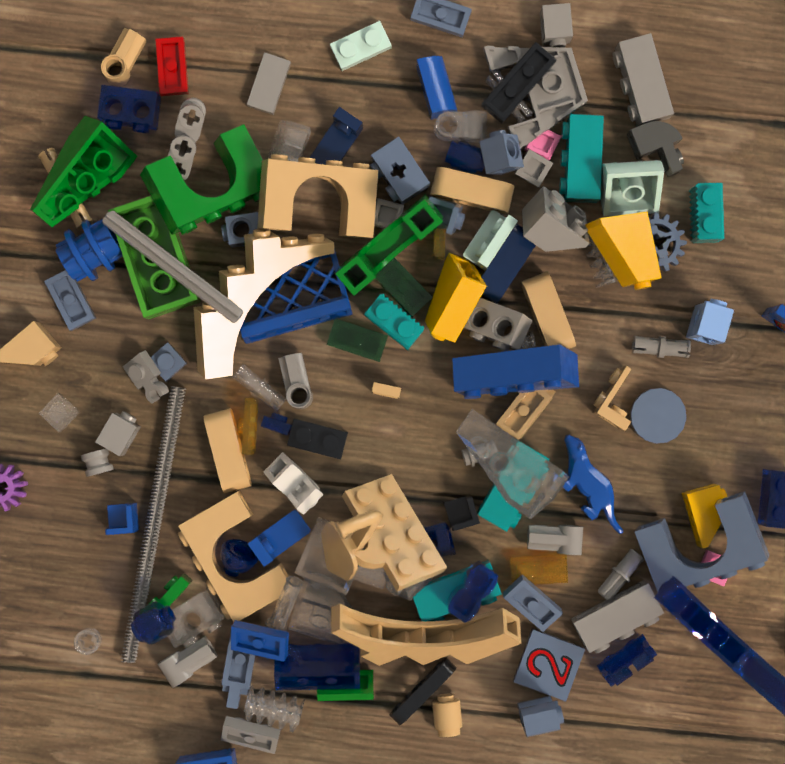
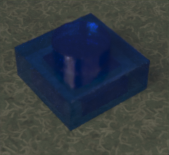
M272 412L271 417H263L261 427L289 435L292 424L287 423L288 417Z

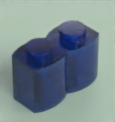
M480 560L472 564L464 576L463 584L456 587L450 594L447 601L448 612L464 623L470 621L477 614L481 605V599L487 597L495 588L498 581L497 573Z

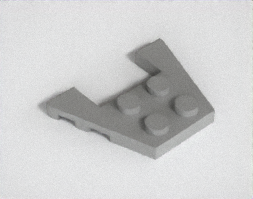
M485 46L483 51L490 73L515 66L530 48H519V46H508V48ZM543 47L557 61L528 94L535 118L508 126L509 134H516L518 136L520 150L587 103L588 99L572 48Z

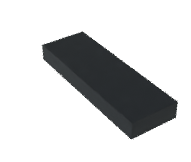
M535 42L482 102L481 107L503 124L556 63L557 59Z

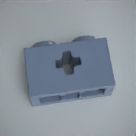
M397 137L371 155L373 163L370 164L372 170H378V179L383 177L388 184L385 190L393 202L398 200L403 205L430 187V182L400 137ZM394 167L398 170L404 169L403 178L400 179L399 176L392 177Z

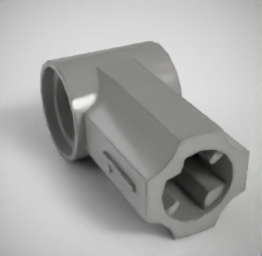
M296 353L278 358L288 403L299 410L308 408L312 404L313 393L310 389L303 354ZM298 389H304L307 393V399L302 404H296L293 401V393Z
M528 525L527 549L557 551L559 554L582 555L583 526L558 525V527Z
M204 636L180 652L178 650L158 663V666L171 687L174 688L190 678L193 672L213 661L218 655L210 640Z

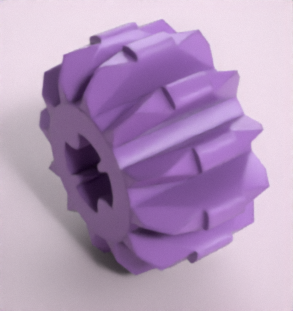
M0 464V483L6 482L8 485L5 488L8 490L7 492H0V507L2 506L4 511H9L11 504L15 507L19 506L21 503L18 497L23 498L27 496L25 491L20 490L21 487L28 485L27 481H19V478L24 473L22 471L14 473V465L12 464L8 465L6 469L3 464Z

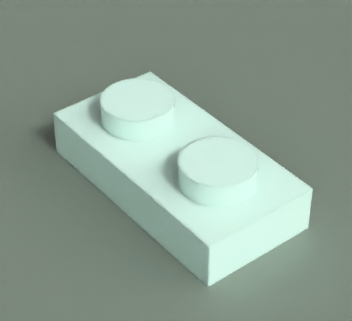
M378 21L331 43L330 47L341 71H344L391 49L392 45L381 22Z

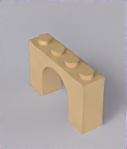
M272 154L271 159L262 161L257 229L291 231L293 201L298 187L309 178H320L329 182L336 189L340 197L339 236L373 238L378 170L369 169V164L353 163V168L342 167L343 162L326 160V165L315 164L316 159L299 157L298 162L288 161V156Z
M240 490L178 526L181 530L178 532L180 540L185 547H191L195 554L192 556L195 566L199 571L204 570L209 579L206 581L210 592L213 595L218 594L223 603L220 605L222 613L227 620L232 619L233 622L246 618L295 588L282 563L249 580L234 579L225 574L219 567L216 559V546L219 538L226 530L253 515Z

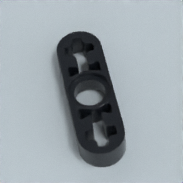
M447 657L442 659L395 706L389 716L398 725H402L454 673L457 667Z

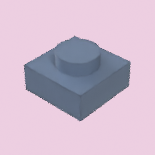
M169 342L151 357L161 372L160 376L166 382L187 364Z

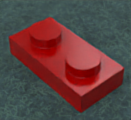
M184 37L155 39L160 95L189 94Z

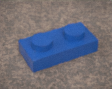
M235 620L231 626V650L283 662L288 656L289 632Z

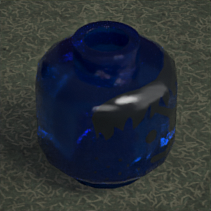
M152 602L134 613L131 629L137 640L152 645L173 633V622L176 620V617L169 606H164L159 602Z

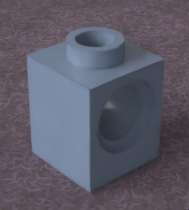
M505 130L491 132L489 134L490 138L479 141L486 174L502 175L524 167L519 140L516 134H506Z
M258 212L225 217L226 224L221 225L224 242L228 241L232 248L245 246V238L237 237L235 229L239 224L249 225L248 234H253V230L257 229Z

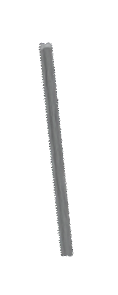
M171 386L173 389H170L172 392L169 393L172 395L169 396L171 399H168L171 403H167L170 406H167L168 410L166 411L169 413H166L168 415L165 417L167 420H164L167 422L164 423L166 427H163L166 430H162L164 437H161L163 440L160 442L163 444H160L162 447H159L162 451H159L161 454H158L160 458L157 459L160 461H157L159 464L156 465L159 468H155L158 470L155 472L157 475H154L157 478L153 479L156 480V482H153L155 485H152V487H155V489H152L154 492H151L154 495L150 496L153 498L150 499L152 502H149L152 506H148L151 508L148 509L150 513L147 514L150 516H147L149 519L146 520L149 523H145L148 525L145 527L147 530H144L147 533L143 534L146 535V537H143L145 540H142V542H145V544H142L144 547H141L144 550L140 551L143 553L140 554L142 557L139 558L142 561H138L141 563L138 564L140 568H137L140 571L136 572L139 573V575H136L138 578H135L138 580L135 582L137 585H134L137 588L133 589L136 590V592H133L135 595H132L135 599H131L134 601L131 602L133 606H130L133 609H130L132 611L129 613L131 616H128L131 618L128 620L130 623H127L130 626L126 627L129 630H126L128 633H125L128 636L124 637L127 640H124L126 643L123 645H126V647H123L125 650L122 652L125 653L121 654L124 656L121 658L123 659L121 662L136 663L135 660H137L138 643H140L145 605H147V595H149V585L151 584L152 568L155 561L154 557H156L157 541L159 540L158 534L160 533V524L162 523L161 517L164 513L162 510L166 502L167 486L169 485L168 479L170 478V469L172 468L171 462L174 458L172 455H174L173 452L176 447L174 446L177 441L175 438L178 437L176 436L178 434L176 431H179L177 428L180 422L178 421L181 420V415L179 414H182V408L180 407H183L181 404L184 403V398L182 397L186 393L183 390H186V388Z

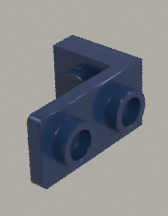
M339 107L333 115V124L310 158L316 159V164L326 165V160L342 161L363 130V122Z

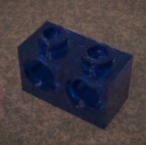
M101 85L97 118L109 129L121 130L122 126L133 127L132 131L149 133V129H158L161 96L155 91ZM121 103V111L116 115H111L109 113L111 105ZM143 106L150 108L148 116L145 118L137 117L139 108Z

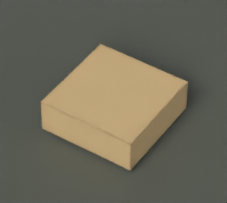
M376 382L373 383V394L395 399L399 398L401 388Z

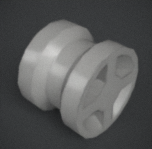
M108 449L81 455L82 461L87 466L85 471L86 477L114 470L113 464L109 463L108 455L110 454Z

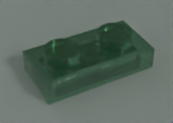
M395 257L378 272L375 278L386 292L411 315V318L433 298Z
M335 318L326 345L380 362L388 335Z

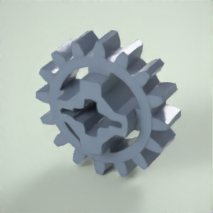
M655 212L652 215V219L650 220L649 218L653 239H666L658 248L655 246L659 267L666 272L670 270L668 263L673 266L679 264L676 256L682 257L685 255V252L680 247L686 245L687 241L680 240V236L685 231L676 230L678 221L669 223L668 214L659 219L658 212ZM657 226L665 228L668 232L665 233L658 230ZM673 242V249L669 255L667 248L669 243Z

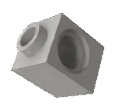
M570 3L542 5L540 10L542 45L566 47V44L571 42L573 29Z
M122 411L121 414L112 413L95 442L118 456H124L141 426L135 423L137 419L127 412Z

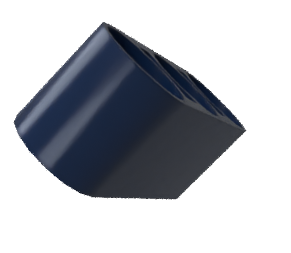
M519 224L515 225L482 276L487 285L482 297L498 304L536 246L523 237V227Z

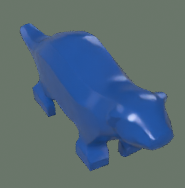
M566 435L564 441L569 457L567 478H560L557 481L565 491L569 492L576 485L580 493L586 496L589 506L584 505L581 509L589 519H596L601 509H603L613 529L617 533L622 534L623 529L617 523L614 515V490L611 481L591 464L583 442L577 437Z

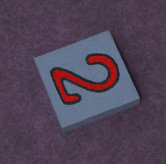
M532 628L513 682L566 701L585 648Z

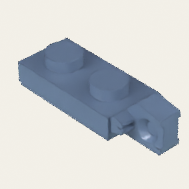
M231 632L221 685H223L222 691L229 692L226 707L237 709L241 694L247 695L250 689L256 655L231 650Z

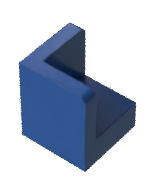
M137 503L107 505L109 528L105 529V535L134 533L139 530Z

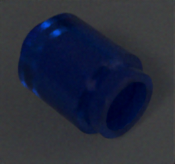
M459 141V143L451 142L444 162L451 164L450 167L474 175L477 171L482 173L484 161L481 148Z

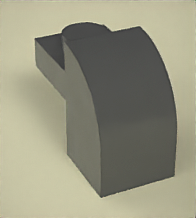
M652 121L635 127L626 134L636 160L657 152L667 177L675 175L683 169V156L678 148H674V145L678 144L683 138L672 125L661 121Z

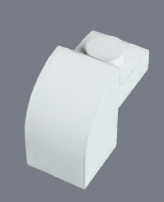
M283 452L263 471L271 483L285 494L295 508L303 515L310 508L314 507L323 496L319 486Z

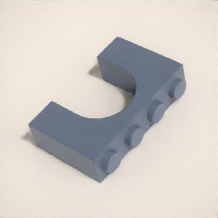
M745 491L719 499L715 504L726 533L727 547L726 551L714 561L700 563L683 556L674 543L665 518L641 525L634 531L658 595L667 593L668 596H673L683 592V587L692 584L695 588L709 584L711 578L720 576L721 579H727L737 575V570L747 567L749 571L765 566L764 562L768 561L769 552Z

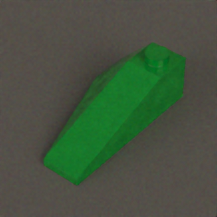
M84 116L67 138L30 210L47 225L53 227L76 211L85 200L100 194V190L110 182L115 183L121 179L138 156L102 121Z

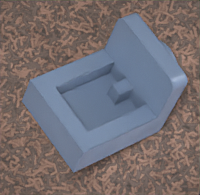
M430 196V201L443 215V222L436 228L445 230L450 235L455 233L456 229L461 230L465 219V214L461 213L463 205Z

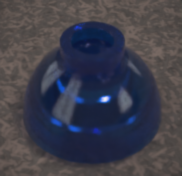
M229 539L224 541L221 546L220 558L224 565V572L229 576L236 577L240 573L251 570L258 561L248 543L243 540Z

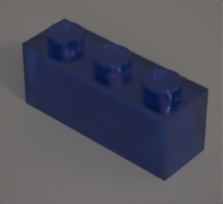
M349 643L338 645L288 644L286 660L284 662L274 660L275 689H360V648Z

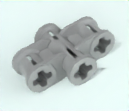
M192 97L186 99L181 105L175 126L176 137L172 140L168 156L171 155L175 164L176 162L182 164L181 169L178 170L184 181L188 178L196 152L195 142L200 137L206 114L204 103L200 99ZM190 109L196 111L194 118L189 117Z

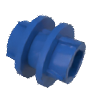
M103 219L94 224H91L88 220L81 222L84 233L76 237L68 229L64 232L65 240L56 244V253L70 277L77 282L87 276L92 281L98 279L95 268L104 265L111 272L115 269L114 261L123 257L115 233L103 224Z

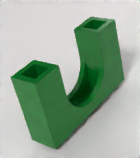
M244 124L220 134L213 143L229 174L228 191L221 196L204 197L193 192L183 180L171 155L144 167L140 176L171 235L178 232L185 235L197 228L196 224L202 221H206L207 224L212 223L222 217V212L230 210L231 213H234L246 206L245 202L254 199L255 202L259 201L263 159Z
M425 194L340 265L335 274L353 296L374 280L378 272L417 239L421 241L443 222V215Z

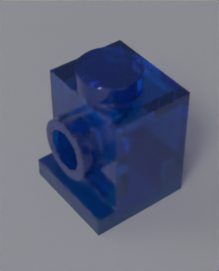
M445 522L424 528L431 541L436 540L438 542L436 549L441 557L456 555L451 529Z

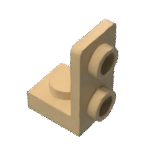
M623 366L621 370L619 368L615 369L608 380L611 386L606 393L602 391L593 404L596 407L593 412L594 414L621 431H626L631 421L625 418L627 413L615 405L609 408L608 405L631 371V368L628 366Z

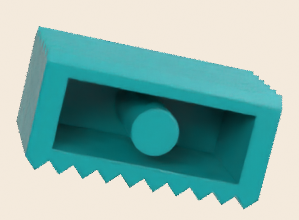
M698 183L689 190L691 193L689 196L691 206L689 208L692 210L689 213L692 215L689 218L692 221L690 223L692 226L690 229L692 231L690 235L692 239L690 241L692 243H718L724 239L723 183Z
M380 294L364 314L406 350L410 349L424 331V326H420L419 322L415 323V319H411V315L402 312V308H398L397 304L393 305V301H389V297L385 298L384 294Z

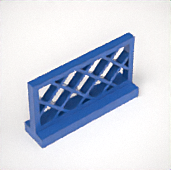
M336 252L315 257L299 264L308 270L301 283L288 276L292 270L291 268L280 276L281 279L274 290L269 287L265 289V291L271 293L265 306L263 307L257 303L253 304L254 307L261 310L257 320L247 323L244 320L241 326V335L246 344L353 314L345 285L338 277L337 280L332 278L333 274L340 267ZM331 257L333 267L328 275L315 269L319 260ZM312 272L325 279L318 292L305 286ZM285 280L298 286L291 300L278 293ZM331 282L340 287L342 296L329 299L322 295L328 283ZM302 289L315 295L312 303L304 307L295 302ZM275 297L289 303L283 313L275 314L268 310Z

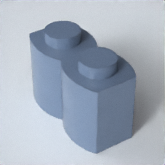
M551 696L517 703L526 737L561 730L560 724L564 723L562 709L557 700L552 701Z

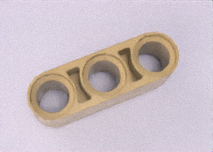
M437 167L430 195L467 206L508 214L515 186L483 176L445 167Z
M544 272L521 281L523 292L544 346L560 344L567 349L576 347L573 333L549 273Z
M229 408L204 415L209 443L224 494L251 487V478L232 409Z

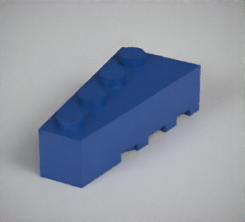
M560 344L452 358L454 392L464 395L465 399L481 398V394L503 396L507 395V392L529 393L535 390L579 387L578 356Z

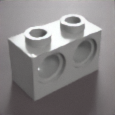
M480 298L464 328L470 331L469 337L484 343L485 339L494 341L492 346L503 351H509V348L520 350L532 320L523 313ZM488 316L487 323L480 327L481 320ZM512 325L511 332L504 336L505 329Z

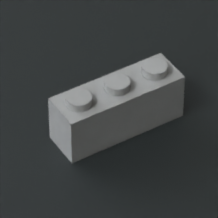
M649 33L619 42L615 47V52H613V61L615 67L620 68L623 78L620 79L623 94H628L630 101L628 113L631 121H635L638 127L648 122L670 119L674 115L652 34Z
M643 580L616 594L612 600H605L570 620L586 650L589 653L593 651L600 653L610 647L609 642L617 638L624 640L635 633L634 629L644 625V627L655 624L660 620L658 616L664 614L650 585Z

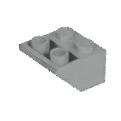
M543 186L522 209L523 237L545 252L586 248L590 244L588 229L585 226L587 224L585 212L578 206L574 205L572 207L557 191H550Z

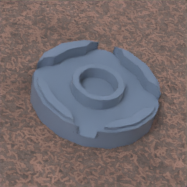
M663 388L649 389L639 394L630 410L631 426L635 433L645 441L655 444L667 443L675 439L684 429L687 419L686 408L682 400L672 391Z

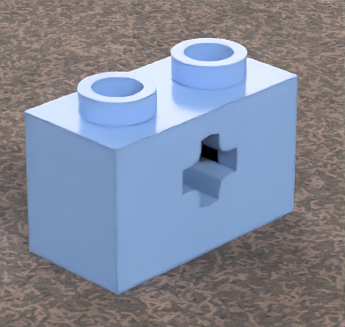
M710 299V301H704V303L696 305L686 338L710 345L725 343L734 309L727 308L726 302L717 299Z

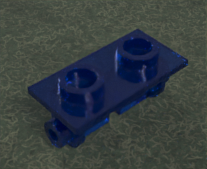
M642 634L630 640L626 646L616 653L607 656L597 665V668L611 687L615 684L618 686L633 675L628 668L630 665L633 664L637 671L653 662V658L657 654Z

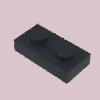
M294 419L287 446L341 460L348 432Z

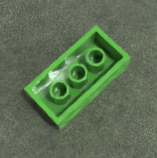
M151 196L108 210V212L115 211L190 269L179 233L171 235ZM116 234L143 318L152 319L201 302L198 296Z

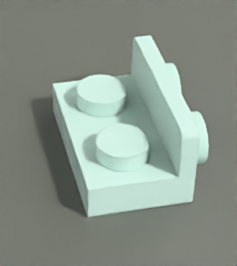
M492 210L464 251L463 257L485 271L518 220L510 215L506 218L497 211Z

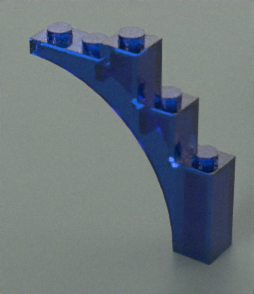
M673 576L669 581L663 583L654 598L665 610L730 667L744 682L785 716V677L728 628L677 578Z

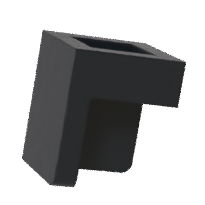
M471 495L444 502L452 531L480 524Z

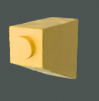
M648 212L604 217L585 224L588 234L622 287L634 285V290L652 287L651 281L661 279Z
M448 253L425 323L431 336L440 341H445L446 339L456 342L487 285L472 262Z

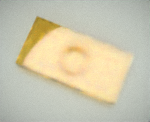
M245 398L244 418H239L238 434H243L242 454L244 455L256 453L259 400L254 398Z

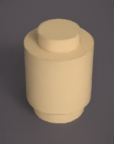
M451 693L437 695V700L432 701L434 727L435 730H438V736L453 737L460 735V728L463 726L460 699L454 698V694Z

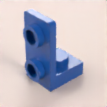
M294 509L251 540L248 545L265 567L278 555L309 534L311 529L300 513Z

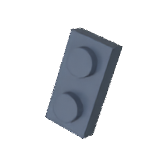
M416 0L410 21L463 38L472 9L447 0Z
M66 270L44 281L69 331H73L97 319L79 283L73 280Z
M523 574L503 592V598L542 632L563 614L562 609Z

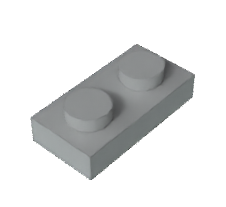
M226 716L221 741L275 754L281 730L267 724L260 725L248 722L240 717Z

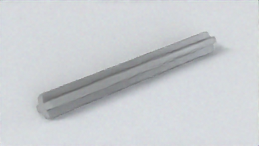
M110 211L105 215L102 222L106 227L231 323H236L242 317L243 309L115 211Z

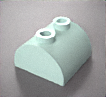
M661 160L602 164L601 205L603 216H619L648 212V214L659 213L664 178V167Z

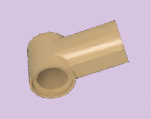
M123 29L110 55L105 57L101 63V71L112 86L120 87L129 81L130 71L147 42L144 37L131 29ZM114 66L122 67L120 74L116 76L109 75L110 70Z

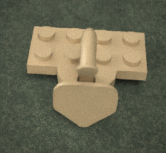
M392 474L346 490L342 498L352 513L353 518L341 523L328 522L321 532L327 569L346 581L354 577L358 565L369 569L383 567L397 592L444 573L447 568Z

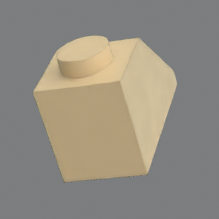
M33 321L0 349V363L37 366L44 364L47 366L58 357L56 352L61 349V346L40 322Z

